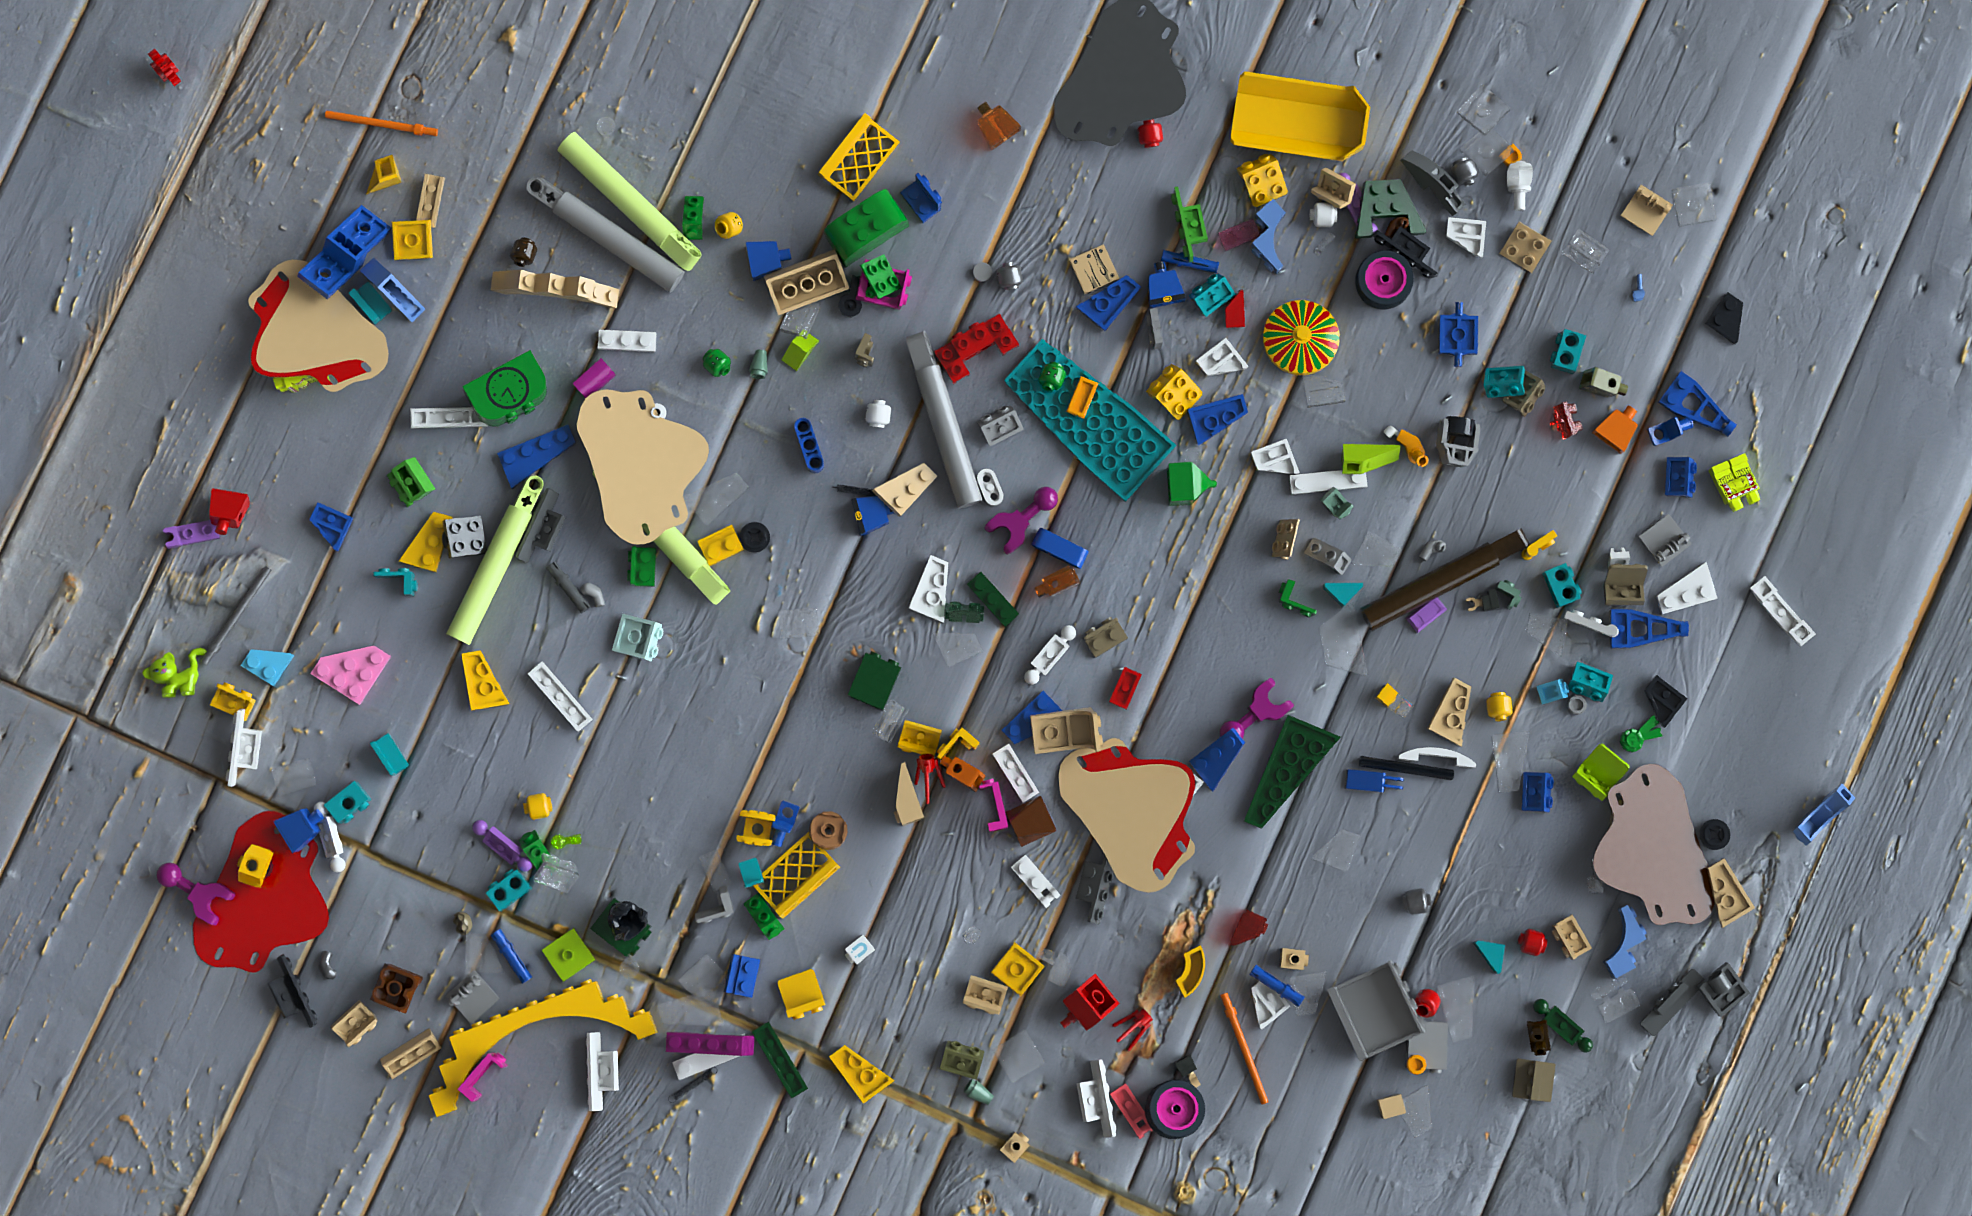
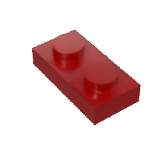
M1124 667L1109 703L1127 710L1142 674Z

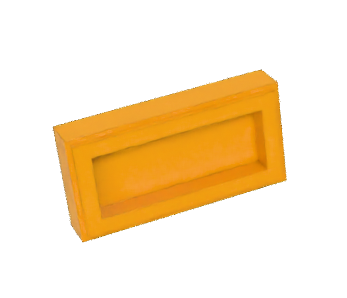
M1081 376L1066 412L1084 419L1098 383Z

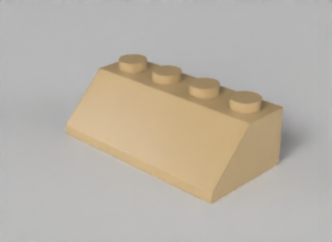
M835 250L764 275L778 315L850 289Z

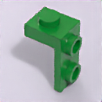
M685 196L682 226L683 235L687 239L703 240V196Z
M1288 579L1286 583L1282 582L1278 592L1281 594L1279 603H1282V607L1288 610H1293V608L1300 610V614L1306 617L1315 616L1317 610L1289 600L1295 581Z
M536 830L525 833L519 839L523 851L542 877L558 868L557 863L543 845Z
M757 893L744 903V906L758 927L769 940L779 935L785 929L760 893Z

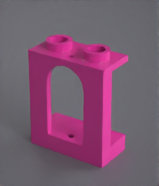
M892 268L902 287L901 292L897 297L884 296L880 299L877 296L874 298L866 296L868 280L862 270L856 300L900 310L902 305H906L908 294H905L906 287H910L912 276H909L910 270L907 269L905 272Z
M994 779L982 781V785H979V790L992 788L999 821L988 823L989 832L1007 829L1008 823L998 781L994 782Z
M499 1052L488 1053L460 1085L458 1090L471 1102L477 1101L482 1094L473 1087L494 1062L500 1068L507 1067L508 1065L505 1063L506 1058Z

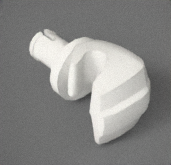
M1522 160L1509 164L1507 169L1508 192L1514 194L1513 210L1515 211L1525 210V193L1531 191L1530 185L1533 168L1530 163Z

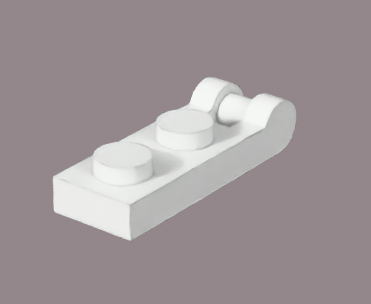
M1574 609L1572 612H1566L1564 618L1568 621L1609 637H1616L1619 634V629L1613 624L1605 626L1601 624L1602 620L1592 616L1590 619L1583 617L1584 613Z
M1026 855L1011 867L1045 908L1051 905L1050 902L1053 899H1058L1061 896ZM1047 888L1050 893L1044 897L1041 892Z

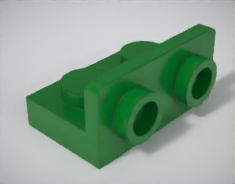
M632 546V551H628V562H631V570L627 571V581H630L631 586L655 587L656 548Z

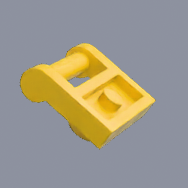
M1550 531L1524 549L1521 553L1522 558L1530 560L1538 554L1539 548L1543 551L1554 544L1555 541L1553 539L1557 537L1555 531Z

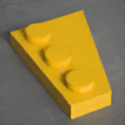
M433 512L399 562L437 572L444 549L442 543V533L444 532L442 521L453 519V517Z
M481 650L462 653L461 657L471 711L509 705Z
M846 1045L829 1056L863 1104L895 1081Z

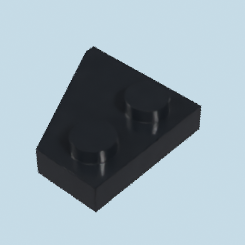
M1727 292L1705 324L1733 344H1736L1739 338L1743 302Z
M1658 675L1652 679L1644 690L1663 728L1668 725L1688 699Z

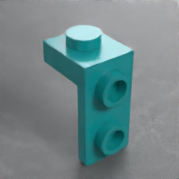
M380 568L378 572H373V576L376 578L404 577L405 596H414V592L418 590L415 573L409 571V568H398V572H390L388 568Z

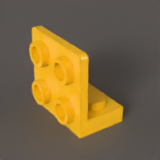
M956 728L949 736L951 741L947 745L943 743L937 750L939 754L937 758L941 761L960 738L962 739L960 741L961 744L968 750L971 748L975 750L980 745V742L964 728L960 730Z

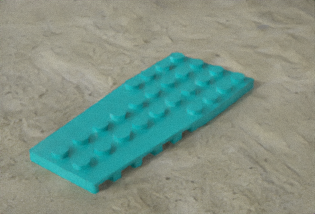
M1044 339L1038 342L1005 379V383L1068 450L1124 502L1134 494L1177 446L1132 405L1116 393L1110 391L1104 384L1098 382L1088 372L1082 370L1072 360H1069L1060 351L1045 342ZM1056 362L1063 366L1066 377L1060 389L1049 392L1042 388L1038 378L1045 364ZM1081 376L1098 383L1084 419L1066 412Z

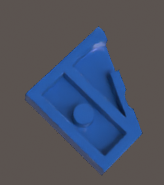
M317 502L309 520L320 531L332 548L338 552L354 518Z

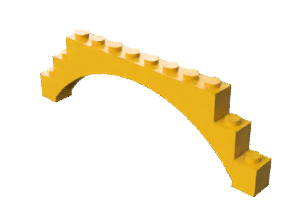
M589 979L581 982V987L574 989L571 986L563 989V994L558 996L555 993L544 997L545 1001L540 1003L534 1000L527 1003L524 1009L519 1010V1007L508 1010V1015L501 1017L498 1014L490 1017V1022L485 1024L482 1021L472 1024V1029L465 1031L464 1028L453 1031L454 1035L449 1037L457 1059L454 1060V1057L443 1060V1065L439 1066L446 1089H444V1086L433 1089V1094L429 1095L435 1115L439 1117L457 1110L456 1102L460 1094L458 1088L467 1079L476 1063L499 1040L527 1024L559 1016L590 1017L620 1026L635 1034L637 1039L640 1040L658 1033L650 1011L645 1012L642 1009L634 1012V1017H631L623 996L618 997V994L608 997V1002H605L598 982H592Z

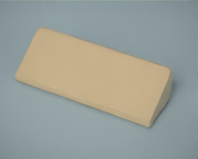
M427 1029L381 1058L380 1061L391 1079H394L442 1047L433 1032Z

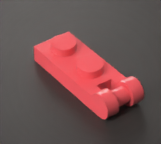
M1126 1083L1110 1093L1139 1139L1143 1138L1144 1134L1148 1131H1153L1147 1122L1145 1111ZM1143 1119L1145 1125L1139 1128L1136 1123Z

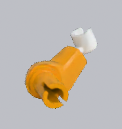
M1388 426L1384 430V433L1389 438L1394 434L1397 436L1396 441L1405 447L1410 462L1421 467L1428 464V457L1425 455V450L1417 436L1403 429L1399 432L1393 426Z

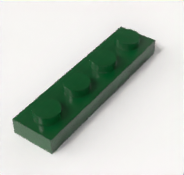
M767 1022L752 1031L791 1099L807 1090L806 1083L771 1024Z

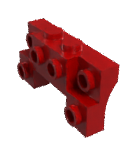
M1000 314L986 322L972 324L968 327V331L956 333L952 336L953 340L950 343L934 351L935 356L953 385L963 377L970 375L964 362L996 344L1002 356L1011 349L1019 347V343Z

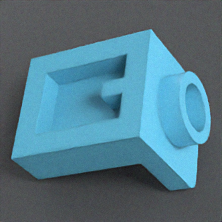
M1563 679L1536 686L1542 704L1568 697L1569 687Z

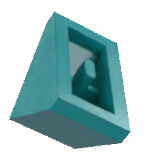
M1363 583L1323 584V589L1342 608L1363 587Z
M1479 940L1474 941L1473 944L1495 974L1501 973L1505 945Z

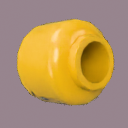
M734 212L720 215L715 220V231L721 238L729 239L739 235L742 231V220Z
M1505 692L1490 694L1491 697L1486 700L1488 716L1495 718V721L1507 720L1506 717L1512 714L1510 696H1507Z
M545 793L529 795L526 803H523L525 815L529 814L532 820L546 818L553 811L550 796L547 797Z

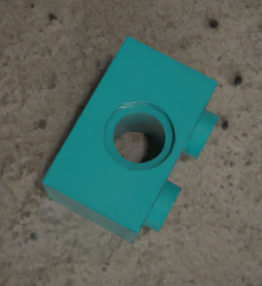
M353 781L325 803L324 806L337 823L342 824L344 822L346 824L354 818L353 814L358 810L362 812L369 806L368 802L371 801V798L357 781ZM351 798L353 806L350 809H346L344 803L347 799Z

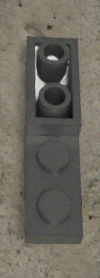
M1413 150L1400 160L1423 190L1429 187L1452 216L1466 205L1455 191L1459 185L1436 163Z

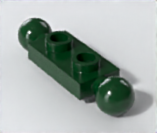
M1537 999L1534 1002V1011L1538 1014H1544L1545 1017L1542 1020H1547V1025L1568 1044L1573 1046L1577 1042L1578 1049L1584 1053L1592 1050V1040L1581 1036L1585 1031L1554 1005L1550 1010L1548 1002L1544 999Z

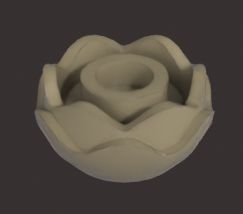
M457 912L453 919L456 931L460 935H466L472 929L471 918L465 912Z

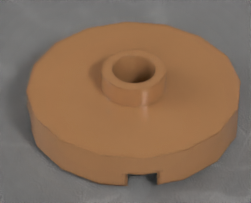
M832 811L822 812L814 817L809 827V836L812 842L818 848L824 850H833L840 847L845 842L848 833L847 824L844 819ZM830 829L832 833L826 834L825 830Z

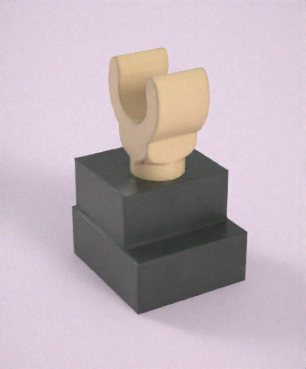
M1496 589L1488 590L1487 595L1481 596V599H1466V602H1474V607L1469 608L1468 611H1474L1482 606L1483 612L1500 608Z
M1189 1054L1174 1062L1182 1077L1187 1075L1190 1083L1195 1087L1201 1085L1193 1072L1197 1068Z

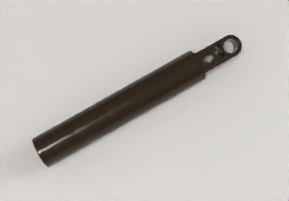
M1522 528L1491 544L1487 542L1360 608L1361 614L1370 630L1374 631L1499 566L1500 561L1525 549L1530 543Z

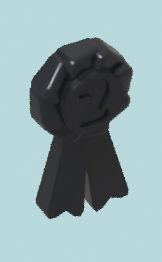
M852 275L850 293L842 296L839 301L838 307L844 316L854 317L861 311L862 303L860 300H856L860 276Z

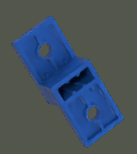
M361 205L326 237L323 250L298 272L297 277L324 298H330L363 267L366 254L391 231V227ZM360 227H366L369 231L364 232ZM324 272H325V273H327L330 277H327V278H326V277H322V276L320 275V273H324Z

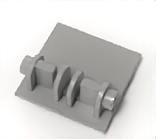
M1669 514L1639 536L1661 567L1692 545L1689 541L1690 536L1687 533H1683Z
M475 970L446 995L449 999L448 1003L452 1007L455 1006L471 1025L500 999Z

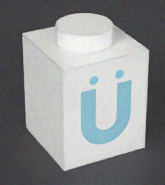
M862 935L845 949L847 951L845 956L851 964L853 962L859 964L874 952L875 949L866 937Z

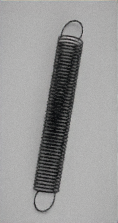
M837 485V487L845 486L844 488L837 489V492L867 489L865 491L853 494H875L872 491L873 489L869 488H855L854 486Z
M707 1070L705 1073L702 1074V1075L708 1074V1075L713 1076L712 1074H709V1073H712V1072H710L711 1070ZM701 1075L694 1079L692 1082L688 1083V1085H685L683 1089H679V1091L675 1092L674 1095L672 1094L671 1096L680 1098L678 1096H675L678 1095L676 1093L682 1092L687 1094L686 1092H689L691 1090L685 1087L691 1086L689 1084L692 1083L700 1085L699 1083L704 1082L703 1080L706 1079L701 1078L704 1077Z

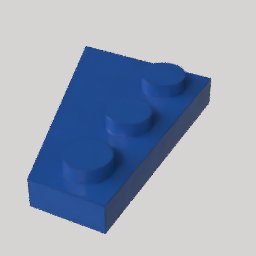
M1126 275L1103 291L1093 295L1090 299L1080 303L1076 308L1102 330L1106 331L1138 293L1141 286Z
M1233 727L1189 761L1212 792L1218 786L1221 778L1225 775L1245 742Z

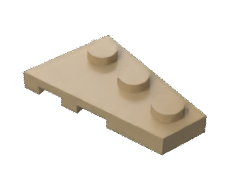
M1725 858L1707 868L1721 928L1755 909Z

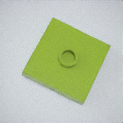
M575 928L542 949V952L563 982L596 960Z

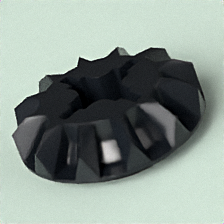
M751 522L742 528L739 536L740 543L745 550L751 553L761 552L767 548L770 542V533L763 524ZM749 532L753 534L759 533L758 538L761 543L757 541L751 542L752 538Z
M1718 819L1708 820L1703 823L1699 830L1701 842L1710 850L1722 849L1730 840L1729 827L1725 822ZM1720 829L1719 833L1717 834L1719 839H1710V836L1712 835L1710 830L1717 831Z

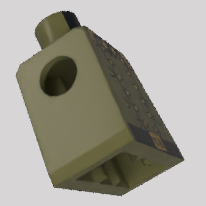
M1594 367L1583 371L1579 389L1604 397H1612L1617 394L1625 396L1628 385L1621 383V376Z

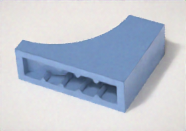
M374 257L360 270L411 322L425 310L407 289Z

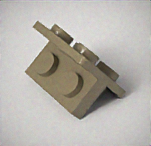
M1518 1058L1516 1060L1512 1096L1551 1102L1556 1065L1554 1063Z

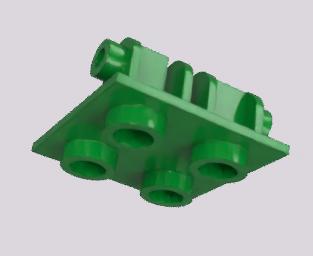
M884 254L860 265L871 285L866 290L867 297L874 298L877 296L880 299L902 288Z

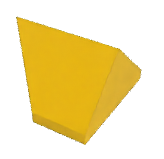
M393 155L374 160L375 167L366 194L402 183Z

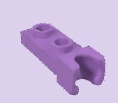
M210 520L164 528L163 532L166 535L172 534L174 536L172 541L166 542V548L171 549L220 539L219 534L215 532L217 525H213Z

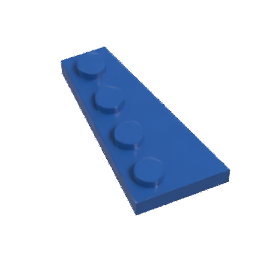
M569 425L497 453L511 489L518 486L523 480H526L538 469L544 467L549 461L576 443Z

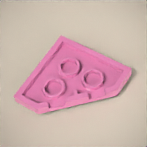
M369 646L321 657L310 674L360 705L391 656L376 646Z

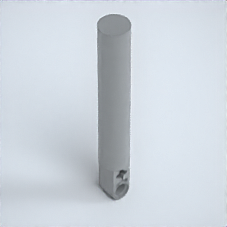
M531 178L527 182V191L552 208L555 215L671 293L682 280L685 271L569 192H562L543 178ZM536 181L541 185L538 192L534 190V183ZM548 194H554L553 197L556 198V199H555V200H551L552 197H551L550 195H548Z
M925 331L906 337L916 370L915 376L957 507L961 509L978 504L983 501L940 366L937 365L928 335Z

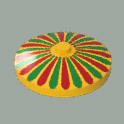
M1307 300L1290 301L1279 306L1269 316L1263 331V345L1271 362L1282 371L1293 375H1310L1324 369L1334 358L1339 345V329L1333 316L1321 305Z

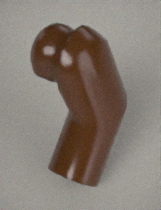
M1405 217L1391 220L1384 235L1391 239L1398 227L1403 229L1408 227L1409 220Z

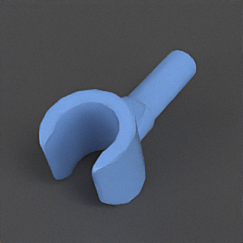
M1637 274L1638 290L1632 291L1635 302L1643 300L1645 291L1642 288V274Z

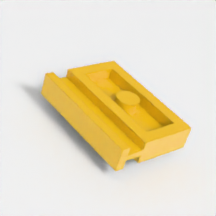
M732 525L697 541L709 566L744 550Z

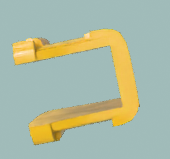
M742 810L740 816L746 817L743 836L737 835V841L748 845L771 846L772 840L769 839L772 821L776 819L775 815L761 811L758 813L755 810ZM761 824L763 832L760 835H755L752 832L753 825Z

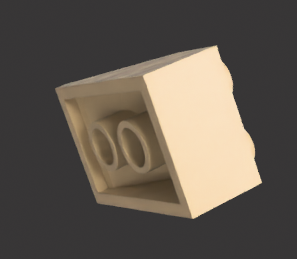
M905 762L901 763L896 799L897 811L894 812L897 823H902V826L924 819Z

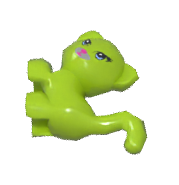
M201 647L192 649L188 654L190 667L180 673H177L174 655L168 652L162 658L154 661L150 667L144 669L142 672L143 676L148 680L154 681L156 684H166L161 689L164 698L175 697L177 690H180L182 696H192L195 694V685L199 676L196 656H204L207 650Z

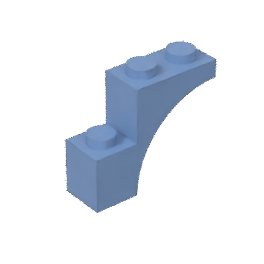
M1272 199L1255 215L1256 224L1261 229L1265 228L1266 231L1252 242L1251 247L1253 249L1251 251L1257 258L1261 257L1265 261L1264 265L1270 272L1274 271L1277 274L1283 268V264L1276 255L1273 238L1275 228L1286 212Z
M1843 784L1839 785L1826 795L1818 806L1801 819L1793 830L1796 838L1805 845H1808L1828 823L1850 806L1855 797Z
M1628 905L1618 908L1622 921L1620 943L1615 952L1603 961L1612 979H1616L1636 968L1634 965L1636 960L1632 953H1628L1627 950L1646 940L1645 934L1647 933L1642 924L1638 925L1635 919L1637 915L1634 909L1628 907Z

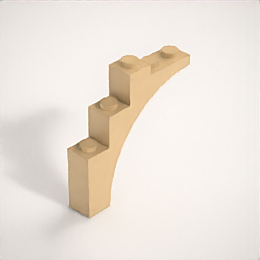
M524 270L493 272L491 291L502 294L558 297L609 308H617L619 289L596 283L595 280L581 276L563 277L552 273L535 274Z

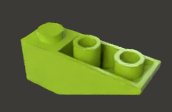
M1343 444L1341 454L1342 474H1363L1398 461L1400 445Z

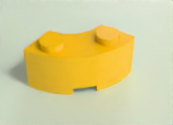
M1201 945L1182 954L1184 969L1181 975L1174 981L1183 998H1186L1195 991L1204 975L1205 956Z

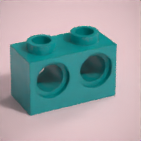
M1568 329L1558 333L1555 344H1558L1550 357V362H1552L1551 368L1574 374L1587 335ZM1571 338L1574 341V346H1568L1565 343V339ZM1560 356H1566L1569 363L1562 364Z
M1566 563L1542 573L1556 608L1581 598V589L1578 584L1574 583L1572 578L1574 577L1573 570ZM1557 571L1563 573V581H1558L1555 578ZM1564 589L1570 590V599H1566L1563 596L1562 592Z
M511 869L503 875L504 879L499 883L495 881L488 886L489 890L486 894L498 911L502 912L533 889L520 870L514 871ZM514 878H519L521 882L517 889L511 886V881ZM499 889L505 892V897L502 900H497L495 896Z

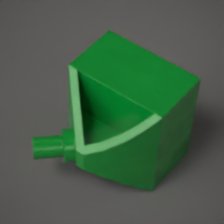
M1193 462L1169 463L1167 466L1169 506L1192 505L1207 489L1217 486V482L1208 478Z

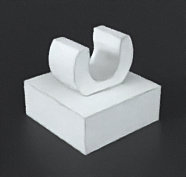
M1611 548L1608 568L1614 564L1629 565V551L1625 552V549L1621 548L1620 552H1614V548Z

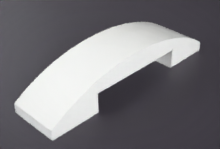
M1766 576L1750 588L1772 619L1800 647L1816 635L1808 624L1801 620L1777 593L1778 590Z
M1417 748L1397 756V760L1417 762L1419 755L1455 759V767L1476 768V763L1468 757L1443 748Z

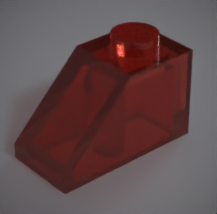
M1245 909L1229 945L1235 946L1257 938L1260 934L1264 935L1269 925L1266 923L1267 919Z

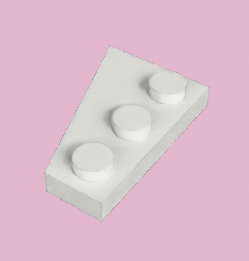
M1707 562L1656 596L1661 615L1718 599Z

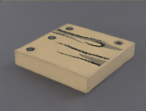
M1104 244L1069 259L1084 295L1119 280V276Z

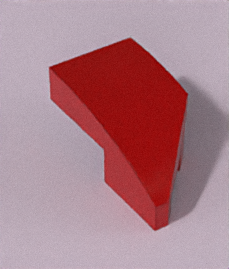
M1240 289L1233 299L1226 304V328L1245 327L1243 289Z

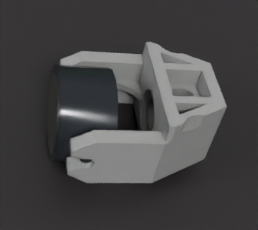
M1447 416L1446 419H1440L1436 446L1442 465L1461 468L1470 464L1473 456L1478 452L1480 424H1475L1473 419L1458 416ZM1447 434L1469 437V443L1467 446L1449 444L1446 440Z

